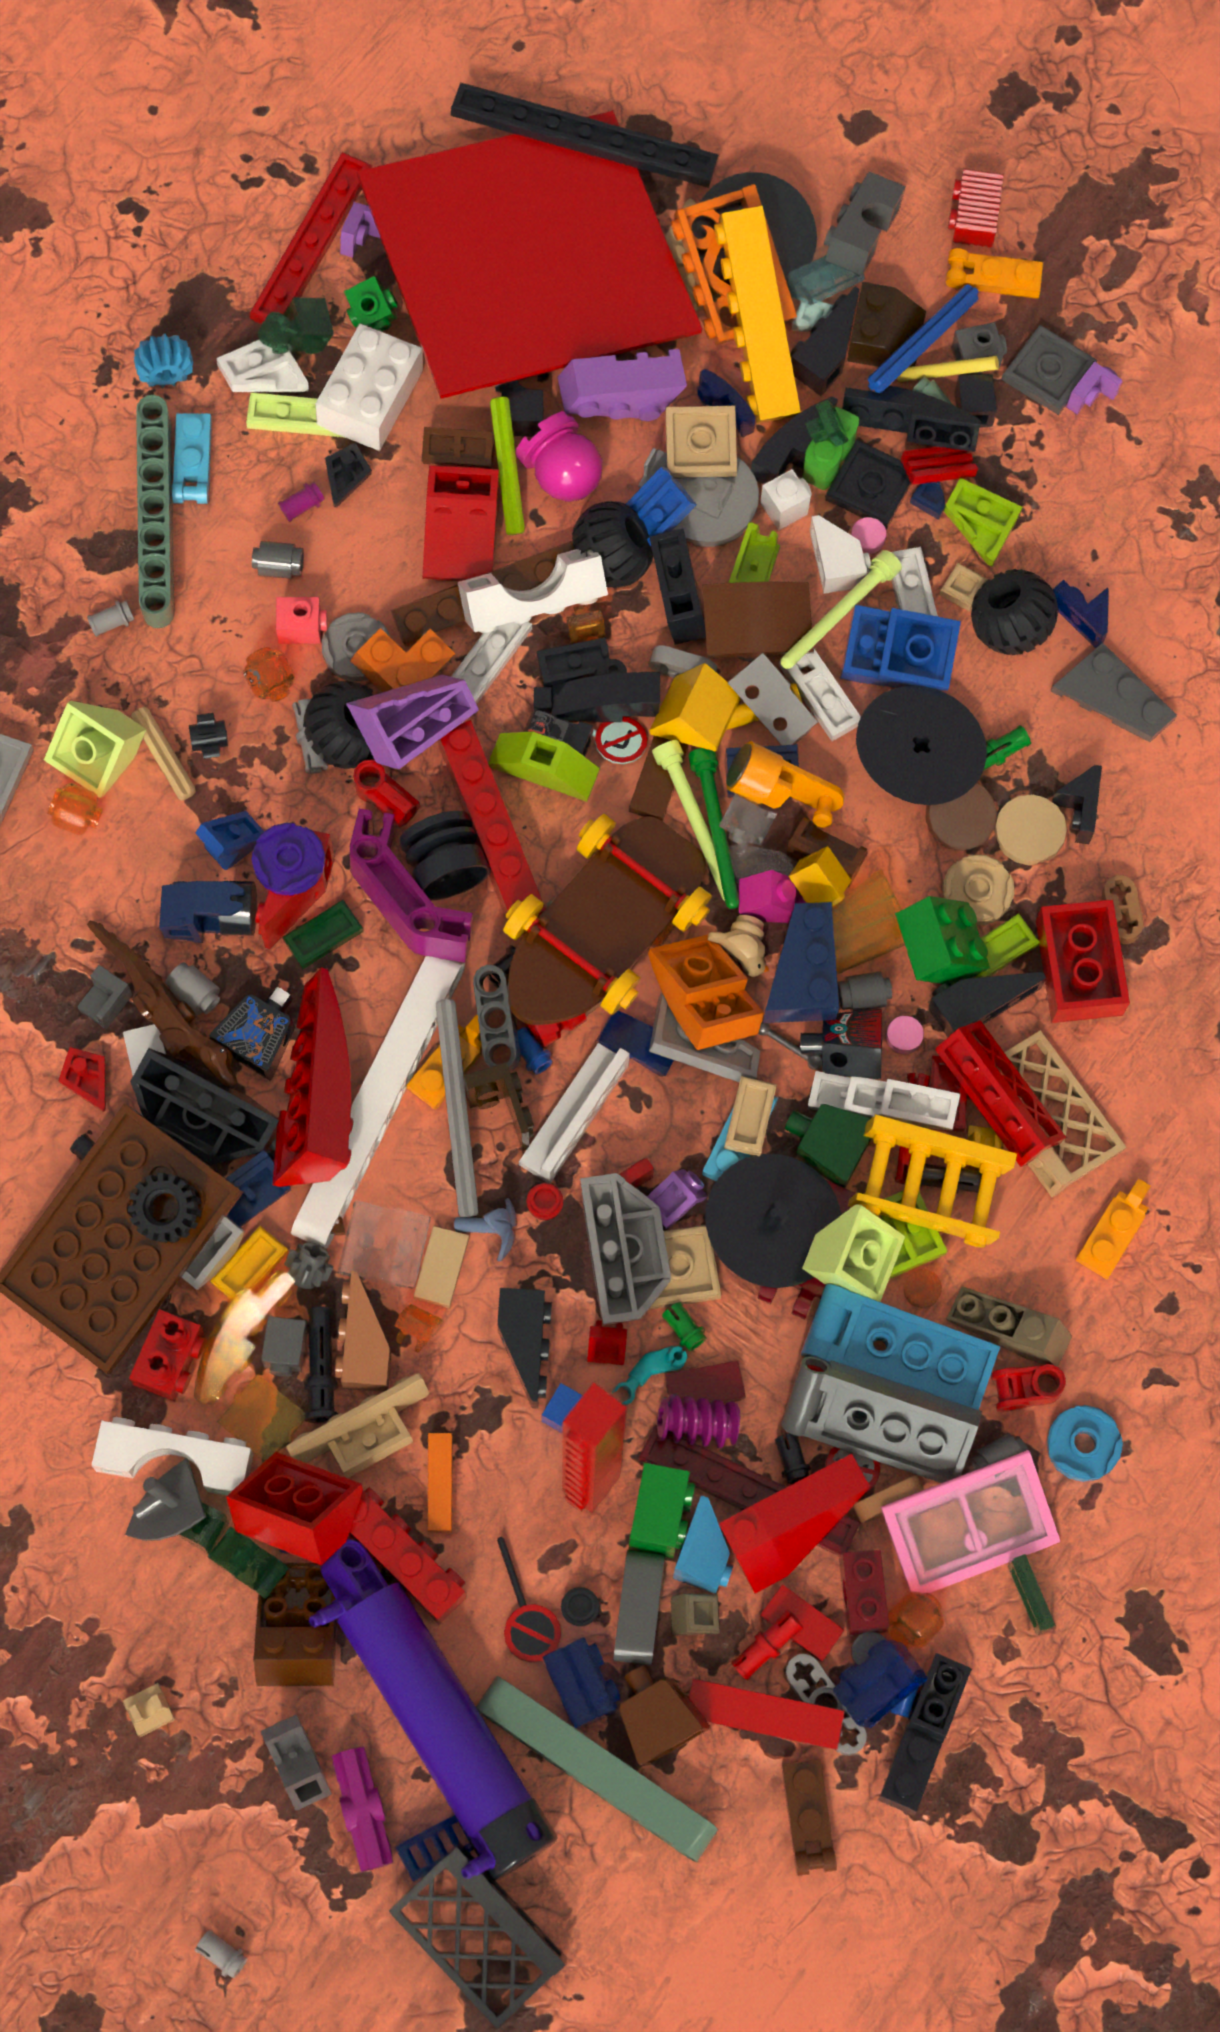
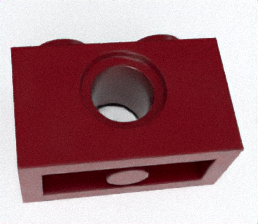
M881 1550L842 1553L839 1558L847 1636L861 1635L865 1632L885 1633L889 1628Z

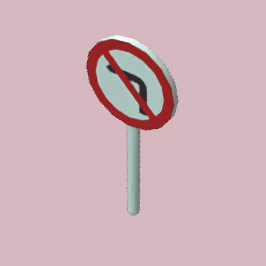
M623 717L622 723L603 722L597 730L593 729L597 751L604 759L612 763H632L642 757L647 748L648 738L645 729L639 722L629 717Z

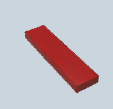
M699 1679L692 1680L689 1699L707 1722L838 1750L845 1716L844 1710Z

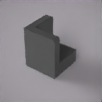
M98 965L90 975L94 985L80 1002L78 1009L91 1020L107 1029L132 997V993L127 983Z

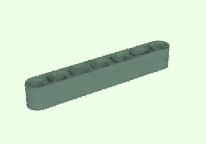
M148 395L138 402L136 408L139 604L147 625L159 629L169 625L174 618L172 431L165 400L158 395ZM152 414L161 415L157 419H147ZM153 445L161 446V448L155 451L147 450ZM152 477H162L158 482H148ZM153 508L162 509L158 514L148 513ZM153 540H163L158 546L148 545ZM155 571L163 572V575L159 578L149 577ZM153 604H164L160 610L153 611L149 609Z
M496 1676L477 1704L476 1708L481 1715L696 1863L699 1861L719 1830L707 1819L504 1679Z

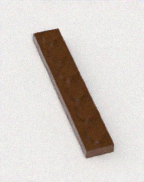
M570 541L489 573L502 586L515 591L530 590L542 584L550 576L555 567L558 554L572 551L575 547H573V542ZM458 584L390 610L404 644L421 638L429 629L437 632L465 621Z

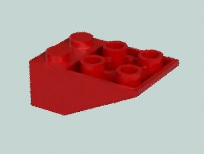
M429 465L423 579L463 581L493 571L500 490L499 469Z
M312 830L321 840L326 858L324 872L313 887L306 892L291 896L276 894L269 890L266 902L259 903L255 923L259 924L258 934L262 935L265 948L271 949L326 892L335 861L330 834Z

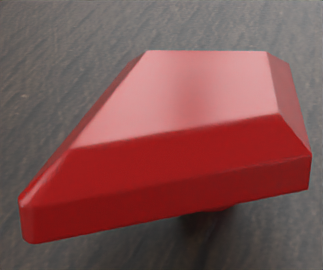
M69 1047L58 1080L59 1083L104 1112L106 1110L105 1056Z

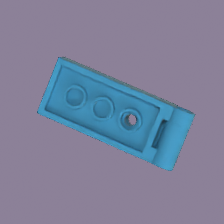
M826 1284L801 1356L804 1358L809 1356L817 1357L828 1364L832 1360L979 1410L1000 1346L856 1294L840 1286ZM875 1341H882L885 1343L886 1349L879 1351L874 1347L873 1343Z

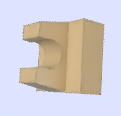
M158 1683L123 1700L139 1737L175 1720Z

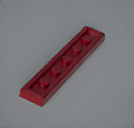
M656 1424L639 1456V1461L643 1463L690 1471L688 1482L695 1483V1488L741 1510L786 1488V1486L696 1443L689 1445L687 1439L681 1437L679 1443H674L672 1432L668 1431L664 1441H659ZM844 1515L817 1546L841 1557L842 1553L848 1552L861 1522Z

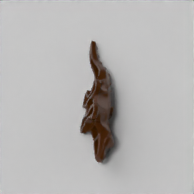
M90 920L87 924L90 930L126 967L137 992L132 1000L139 1012L157 1027L161 1033L159 1038L166 1049L174 1057L180 1054L188 1062L193 1059V1056L198 1058L224 1086L234 1087L237 1079L230 1069L233 1058L232 1052L215 1042V1040L207 1037L205 1033L199 1031L193 1021L197 1016L192 1008L185 1001L179 1003L170 989L162 982V977L150 968L151 965L148 962H144L140 958L139 953H135L133 949H129L128 945L120 942L113 932L110 933L104 928L103 924Z

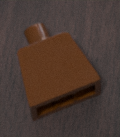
M644 1665L624 1676L634 1696L621 1703L619 1710L639 1766L651 1765L711 1729L709 1723L672 1678H664L654 1683Z

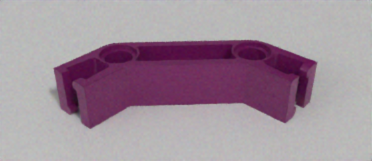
M359 808L350 842V872L354 879L411 951L419 955L465 963L468 952L467 943L472 935L473 913L435 907L391 851L394 838V814L384 813L383 828L380 830V836L376 837L368 835L369 819H372V811ZM420 929H428L429 931H420Z

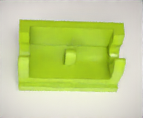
M748 523L729 583L769 582L780 549V545L777 544L778 534L775 531H771L769 536H763L759 533L758 524Z

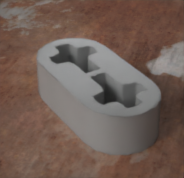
M655 646L648 664L655 672H660V674L672 678L703 663H706L715 672L717 671V665L710 659L668 646Z

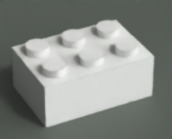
M359 324L316 402L317 425L380 451L423 372L422 348Z

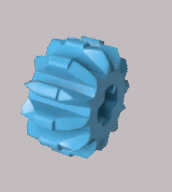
M163 334L157 338L151 336L149 341H141L139 347L134 350V363L137 375H139L140 381L147 382L149 387L160 385L161 388H164L170 384L176 386V382L186 381L187 375L193 372L190 347H188L187 341L180 340L178 335L167 337L166 334Z

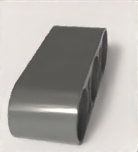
M485 965L476 971L473 978L483 1057L489 1067L496 1066L497 1064L493 1059L495 1050L500 1046H508L511 1051V1057L507 1065L509 1072H511L519 1065L521 1053L516 1017L508 1003V975L495 965ZM490 974H498L501 979L499 988L494 992H486L483 987L485 978ZM495 1010H503L506 1015L505 1023L497 1029L491 1028L488 1023L490 1014Z
M627 1550L613 1661L652 1665L664 1554Z

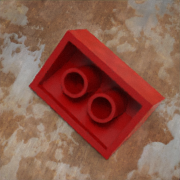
M275 1452L226 1496L236 1532L316 1564L323 1565L346 1543L363 1487L359 1482Z

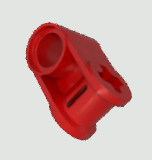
M1050 1364L1025 1368H1005L991 1373V1379L996 1381L999 1402L996 1404V1410L1000 1412L1054 1403L1060 1398L1066 1386L1064 1372L1059 1367ZM1043 1376L1053 1378L1056 1381L1057 1390L1051 1393L1042 1391L1038 1386V1379Z

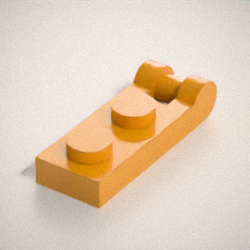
M961 248L949 251L948 264L951 266L950 270L946 273L945 281L948 287L961 289L964 285L969 284L973 288L976 287L980 292L1039 298L1043 262L968 253ZM964 268L973 269V275L966 274Z

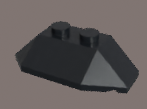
M148 1048L130 1081L142 1116L194 1155L212 1165L262 1152L280 1120L246 1094L233 1087L224 1086L218 1079L185 1061Z

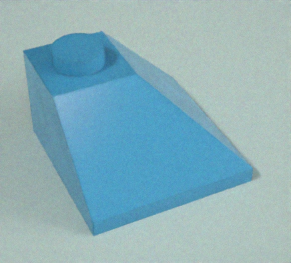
M701 1495L677 1561L673 1579L716 1594L719 1585L727 1587L734 1565L727 1563L730 1552L709 1498Z

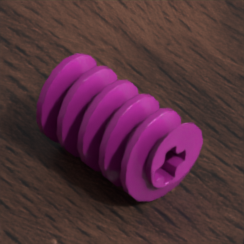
M671 1394L667 1399L664 1397L661 1400L657 1415L659 1441H664L668 1431H671L674 1443H679L682 1434L686 1433L689 1445H693L697 1435H701L703 1447H707L711 1438L715 1437L716 1447L722 1449L726 1438L730 1439L731 1445L736 1444L738 1438L740 1408L736 1402L730 1401L724 1405L721 1400L716 1399L710 1404L708 1399L702 1397L695 1402L691 1396H685L681 1400L677 1394Z

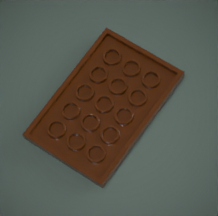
M124 1103L1 1270L0 1292L103 1372L111 1374L244 1191L132 1107ZM157 1173L172 1174L187 1180L188 1184L194 1186L197 1190L195 1194L197 1197H200L202 1203L198 1204V1209L202 1210L201 1217H196L197 1227L195 1229L191 1228L188 1231L190 1235L186 1238L180 1237L177 1242H158L146 1238L147 1236L140 1234L136 1230L138 1229L136 1225H132L130 1218L133 1215L128 1212V1205L132 1206L133 1200L129 1199L131 1193L136 1194L138 1189L135 1186L139 1182L144 1183L146 1181L145 1177L149 1175L157 1176ZM169 1193L159 1195L152 1204L153 1216L161 1223L171 1221L178 1212V1202Z

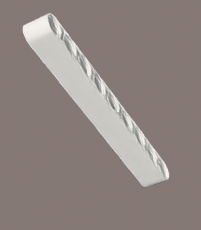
M429 956L425 957L351 1106V1117L354 1123L349 1135L350 1162L344 1170L337 1173L330 1181L313 1183L294 1221L291 1235L307 1242L319 1244L325 1249L330 1245L335 1235L330 1232L335 1223H339L338 1217L341 1216L343 1219L407 1089L406 1085L412 1079L438 1026L436 1002L451 999L463 974L465 963Z

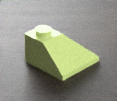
M70 701L64 709L44 761L99 798H102L135 758L147 729L119 710Z
M856 1204L815 1235L802 1269L824 1284L837 1285L856 1294L881 1302L905 1236L862 1205Z

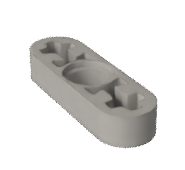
M799 1654L793 1657L785 1670L786 1680L800 1701L811 1704L815 1703L816 1697L820 1694H830L833 1696L837 1703L836 1709L844 1710L848 1716L843 1721L844 1727L848 1731L855 1729L858 1732L854 1739L857 1744L856 1746L852 1747L849 1743L842 1745L839 1742V1747L836 1751L842 1755L858 1753L865 1745L867 1738L866 1730L814 1657L807 1654ZM797 1663H800L803 1667L808 1664L812 1667L813 1670L809 1676L815 1685L820 1679L825 1684V1686L817 1688L809 1698L806 1697L803 1691L809 1690L810 1686L803 1678L797 1681L793 1676L797 1671L795 1667Z

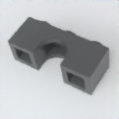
M870 171L862 183L856 182L849 201H851L850 205L844 203L837 218V223L839 224L837 227L832 225L826 235L824 245L829 247L825 260L863 276L875 254L881 230L888 232L900 210L906 186Z

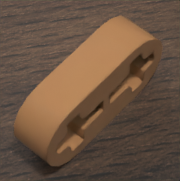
M1115 875L1107 880L1102 891V900L1113 899L1117 926L1122 921V914H1125L1128 925H1134L1130 934H1126L1124 928H1118L1120 944L1128 945L1134 943L1139 938L1143 929V917L1134 882L1124 875ZM1115 886H1119L1123 892L1127 891L1121 906L1118 896L1115 894L1111 895Z
M916 1475L858 1502L853 1507L861 1523L864 1524L882 1516V1506L923 1491L924 1488Z

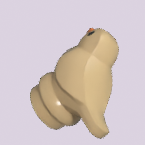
M739 915L736 921L732 923L730 932L709 933L707 940L721 944L741 964L747 975L756 977L763 972L769 971V967L763 959L765 946L761 942L764 936V924L758 918L750 915Z

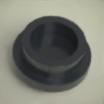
M583 1587L573 1588L563 1597L561 1612L568 1623L579 1627L586 1626L596 1619L599 1613V1601L591 1590Z

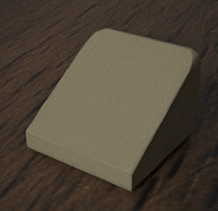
M685 1593L673 1596L671 1598L673 1635L720 1633L718 1595Z

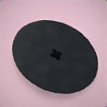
M740 173L718 182L703 196L699 203L755 184L788 289L793 288L806 274L816 250V224L806 200L792 185L783 179L766 173ZM741 202L715 211L721 215L722 213L742 210L743 208ZM707 216L697 217L692 223L693 234L698 239L705 238L706 231L701 226H709L715 231L714 225L716 222ZM722 246L716 258L713 273L730 285V279H724L722 274L721 259L725 258L724 247ZM697 249L701 264L707 249Z
M904 686L881 694L866 707L857 727V750L863 767L869 776L889 794L910 803L937 805L960 798L974 787L985 767L987 756L986 741L978 721L960 701L934 688Z
M761 1154L760 1156L755 1155L738 1161L718 1178L707 1200L705 1220L708 1237L715 1253L733 1273L760 1286L784 1288L802 1284L814 1277L802 1269L814 1237L818 1232L840 1217L841 1210L832 1188L815 1169L789 1156Z

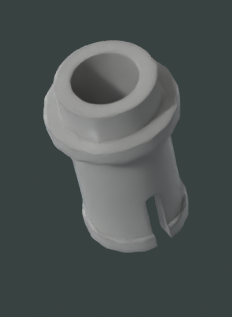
M117 600L115 601L116 605L87 616L96 637L124 624L126 627L130 626L129 622L135 619L127 601L120 603Z
M211 1929L207 1931L195 1948L197 1953L203 1955L222 1970L221 1975L223 1977L229 1975L234 1979L248 1960L243 1955L244 1950L241 1948L238 1950L234 1949L214 1934Z

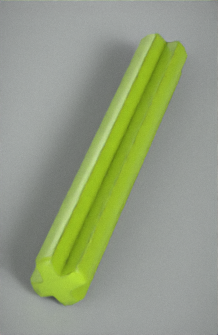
M495 397L491 399L490 406L505 528L507 535H519L524 533L525 527L508 397Z

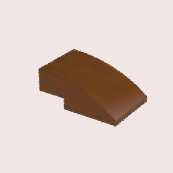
M737 582L702 585L708 659L743 657V659L757 658L762 653L766 657L784 656L812 629L809 582ZM813 647L806 654L814 653Z

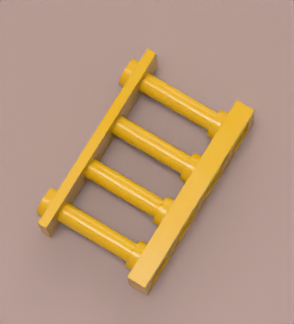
M876 1114L867 1121L864 1136L874 1139L873 1143L876 1144L866 1192L865 1194L858 1192L851 1197L848 1203L849 1207H853L856 1204L862 1205L877 1217L882 1215L964 1238L965 1244L974 1247L984 1248L986 1244L990 1245L999 1239L1000 1231L986 1228L996 1178L1014 1168L1016 1153ZM895 1145L909 1148L908 1152L912 1154L901 1204L880 1199L890 1149L894 1148ZM931 1155L944 1158V1163L947 1164L936 1214L915 1208L925 1161ZM966 1164L980 1168L979 1172L982 1174L972 1223L951 1218L961 1168L965 1167Z

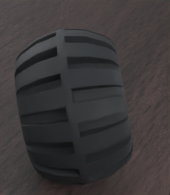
M612 501L598 503L588 508L577 520L572 532L574 550H580L581 554L586 552V557H588L587 550L590 549L593 552L599 553L602 560L606 587L619 588L633 584L646 573L652 563L653 552L647 540L649 534L646 526L638 514L627 504Z
M1022 569L1006 570L1005 573L1000 572L994 575L992 580L988 579L982 584V589H978L971 608L972 624L977 637L988 648L1006 655H1020L1024 651L1028 653L1036 649V645L1039 644L1041 646L1047 640V636L1052 634L1058 617L1056 595L1051 586L1039 575Z
M351 681L335 682L317 691L308 703L303 721V726L306 727L304 733L307 742L312 740L314 743L311 746L312 750L317 755L322 753L324 755L323 760L327 764L338 768L354 769L362 761L375 760L346 704L373 696V689L368 686Z

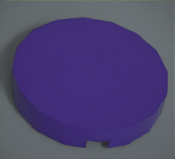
M286 822L270 827L259 836L252 852L251 860L255 875L265 888L276 894L291 896L306 892L318 882L324 872L326 858L322 842L312 830L307 827L296 826L295 823Z

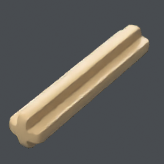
M141 707L131 714V718L147 729L143 740L178 799L183 801L192 797L196 793L195 786L149 709Z

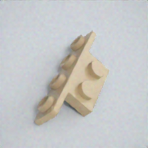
M417 1373L412 1377H404L398 1380L392 1388L379 1395L367 1397L359 1406L345 1414L340 1413L333 1416L325 1425L316 1430L300 1434L292 1443L286 1446L290 1456L307 1463L331 1450L345 1477L349 1478L413 1442L411 1435L397 1412L429 1395L421 1374Z

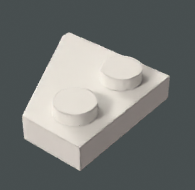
M279 332L217 358V366L232 392H305L309 390L308 381Z

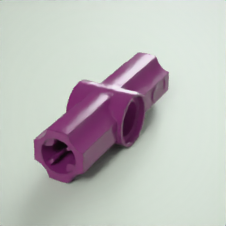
M365 1747L353 1748L332 1755L337 1782H339L342 1797H339L347 1831H351L360 1871H369L394 1863L389 1838L384 1826L386 1821L378 1787H374Z

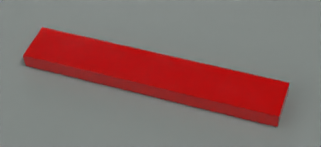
M343 152L340 154L249 313L251 320L281 333L350 212L353 203L362 191L357 171L372 168L371 164Z

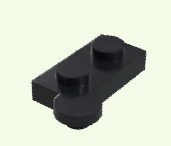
M606 637L537 651V660L544 687H552L564 682L591 676L627 673L625 664L617 659H610Z

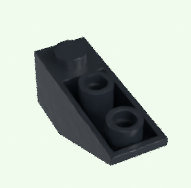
M856 286L847 296L842 294L834 303L831 314L826 319L821 317L813 326L810 337L805 342L799 341L790 352L794 377L820 396L827 391L843 372L859 295V288Z
M500 1288L498 1333L531 1407L538 1409V1398H546L547 1376L540 1375L541 1361H548L550 1339L543 1338V1324H551L552 1302H545V1290Z

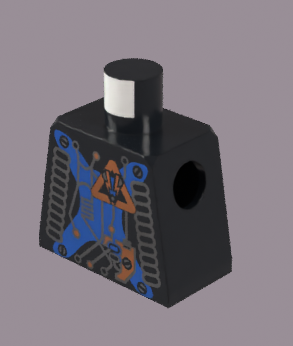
M279 987L273 989L265 1002L252 994H248L215 1027L209 1037L228 1048L232 1052L233 1059L271 1081L295 1029L293 1020L284 1014L293 997Z

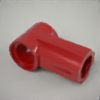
M366 760L359 763L354 769L355 789L361 800L370 802L383 814H394V823L399 828L407 824L415 816V813L420 808V802L388 776L381 764L376 763L374 760ZM367 777L379 779L378 783L373 786L362 784V781Z

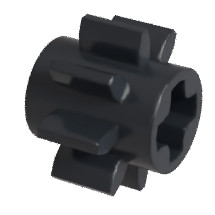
M214 713L197 715V724L189 725L192 750H202L203 759L220 757V748L228 747L225 720L216 721Z

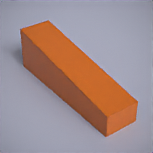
M428 1433V1533H452V1433Z

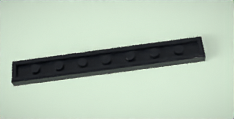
M460 82L451 107L450 116L707 188L710 187L719 154L462 82Z

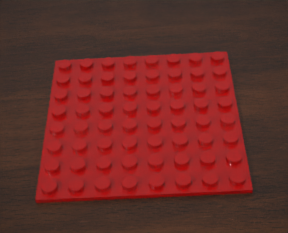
M613 110L587 116L590 119L619 126ZM512 134L357 171L360 185L440 399L562 369L572 359L612 356L702 333L703 329L639 172L635 167L518 134Z

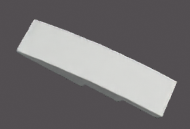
M816 1071L808 1109L818 1111L821 1104H827L868 1118H872L876 1114L923 1128L953 1131L960 1094L887 1079V1082L862 1077L851 1076L849 1078Z

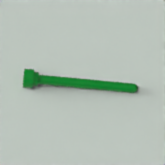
M698 748L691 751L688 755L690 768L697 777H700L725 904L728 908L735 909L739 906L740 901L714 779L716 767L719 765L716 751Z

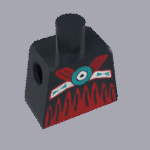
M882 1009L838 1013L836 1020L823 1021L822 1033H801V1055H822V1071L826 1074L881 1079Z

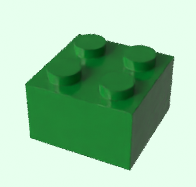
M928 896L895 913L917 981L941 984L950 982L953 985L962 979H970L990 969L987 960L988 950L980 938L976 926L977 917L969 902Z
M644 1463L628 1550L664 1554L668 1558L674 1557L675 1548L682 1550L688 1521L681 1520L682 1511L690 1512L695 1483L688 1482L690 1471Z

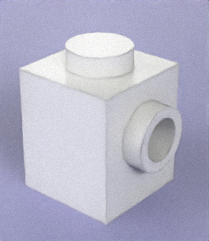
M793 469L762 486L760 504L778 531L808 515L810 498L812 496L811 489L805 479L797 477Z

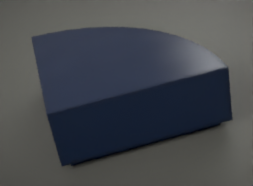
M940 482L920 484L912 495L910 504L938 520L942 516L945 505V497Z

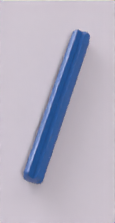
M969 284L964 285L868 377L869 389L882 393L979 300L977 295L979 293L976 287L973 288Z

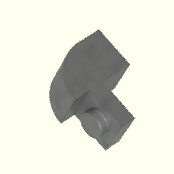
M297 1715L279 1721L273 1726L260 1731L296 1811L332 1794L312 1745Z

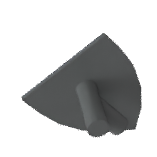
M188 1459L178 1463L158 1480L154 1477H149L144 1481L143 1489L147 1493L143 1496L140 1503L133 1507L134 1513L125 1535L142 1541L162 1540L176 1536L206 1518Z

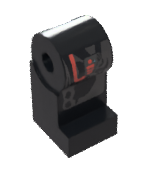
M539 710L532 711L524 729V732L533 731L565 742L584 757L593 739V725L580 721L579 724H575Z

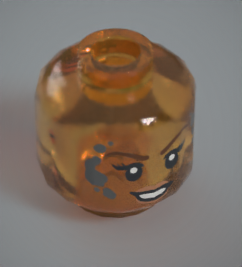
M264 647L247 657V664L243 669V674L256 698L262 700L271 699L272 702H277L290 694L289 688L295 682V673L282 651Z

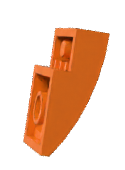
M709 934L650 948L648 952L654 974L667 1004L686 1036L697 1050L757 1035L764 1015L762 1009L745 990L748 978L718 943L707 940Z

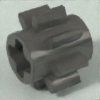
M307 1242L303 1245L298 1244L296 1251L290 1250L284 1263L285 1266L290 1268L287 1275L292 1283L304 1289H312L315 1286L320 1287L322 1281H328L334 1267L328 1264L330 1256L327 1250L321 1245Z

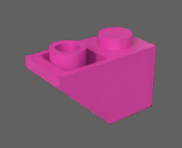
M774 870L739 879V913L742 915L756 917L762 922L790 923L794 905L806 903L790 878Z

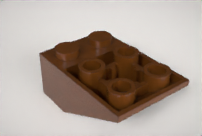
M260 1563L253 1658L256 1686H334L336 1619L318 1627H313L309 1623L310 1616L336 1600V1597L323 1578L321 1565L316 1563Z

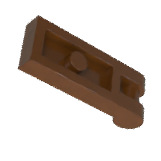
M821 1759L782 1764L797 1876L807 1875L809 1870L821 1868L824 1869V1872L836 1871V1858L832 1842ZM819 1841L821 1852L807 1854L805 1843Z

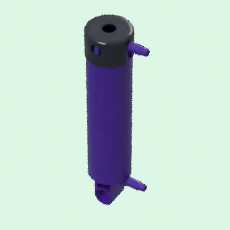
M347 1540L342 1547L321 1565L323 1578L336 1597V1600L310 1616L309 1623L313 1627H318L338 1618L337 1622L469 1837L468 1841L478 1857L462 1868V1876L470 1879L487 1871L492 1880L501 1879L552 1846L557 1841V1834L536 1800L531 1798L400 1583H393L388 1586L364 1546L356 1540Z

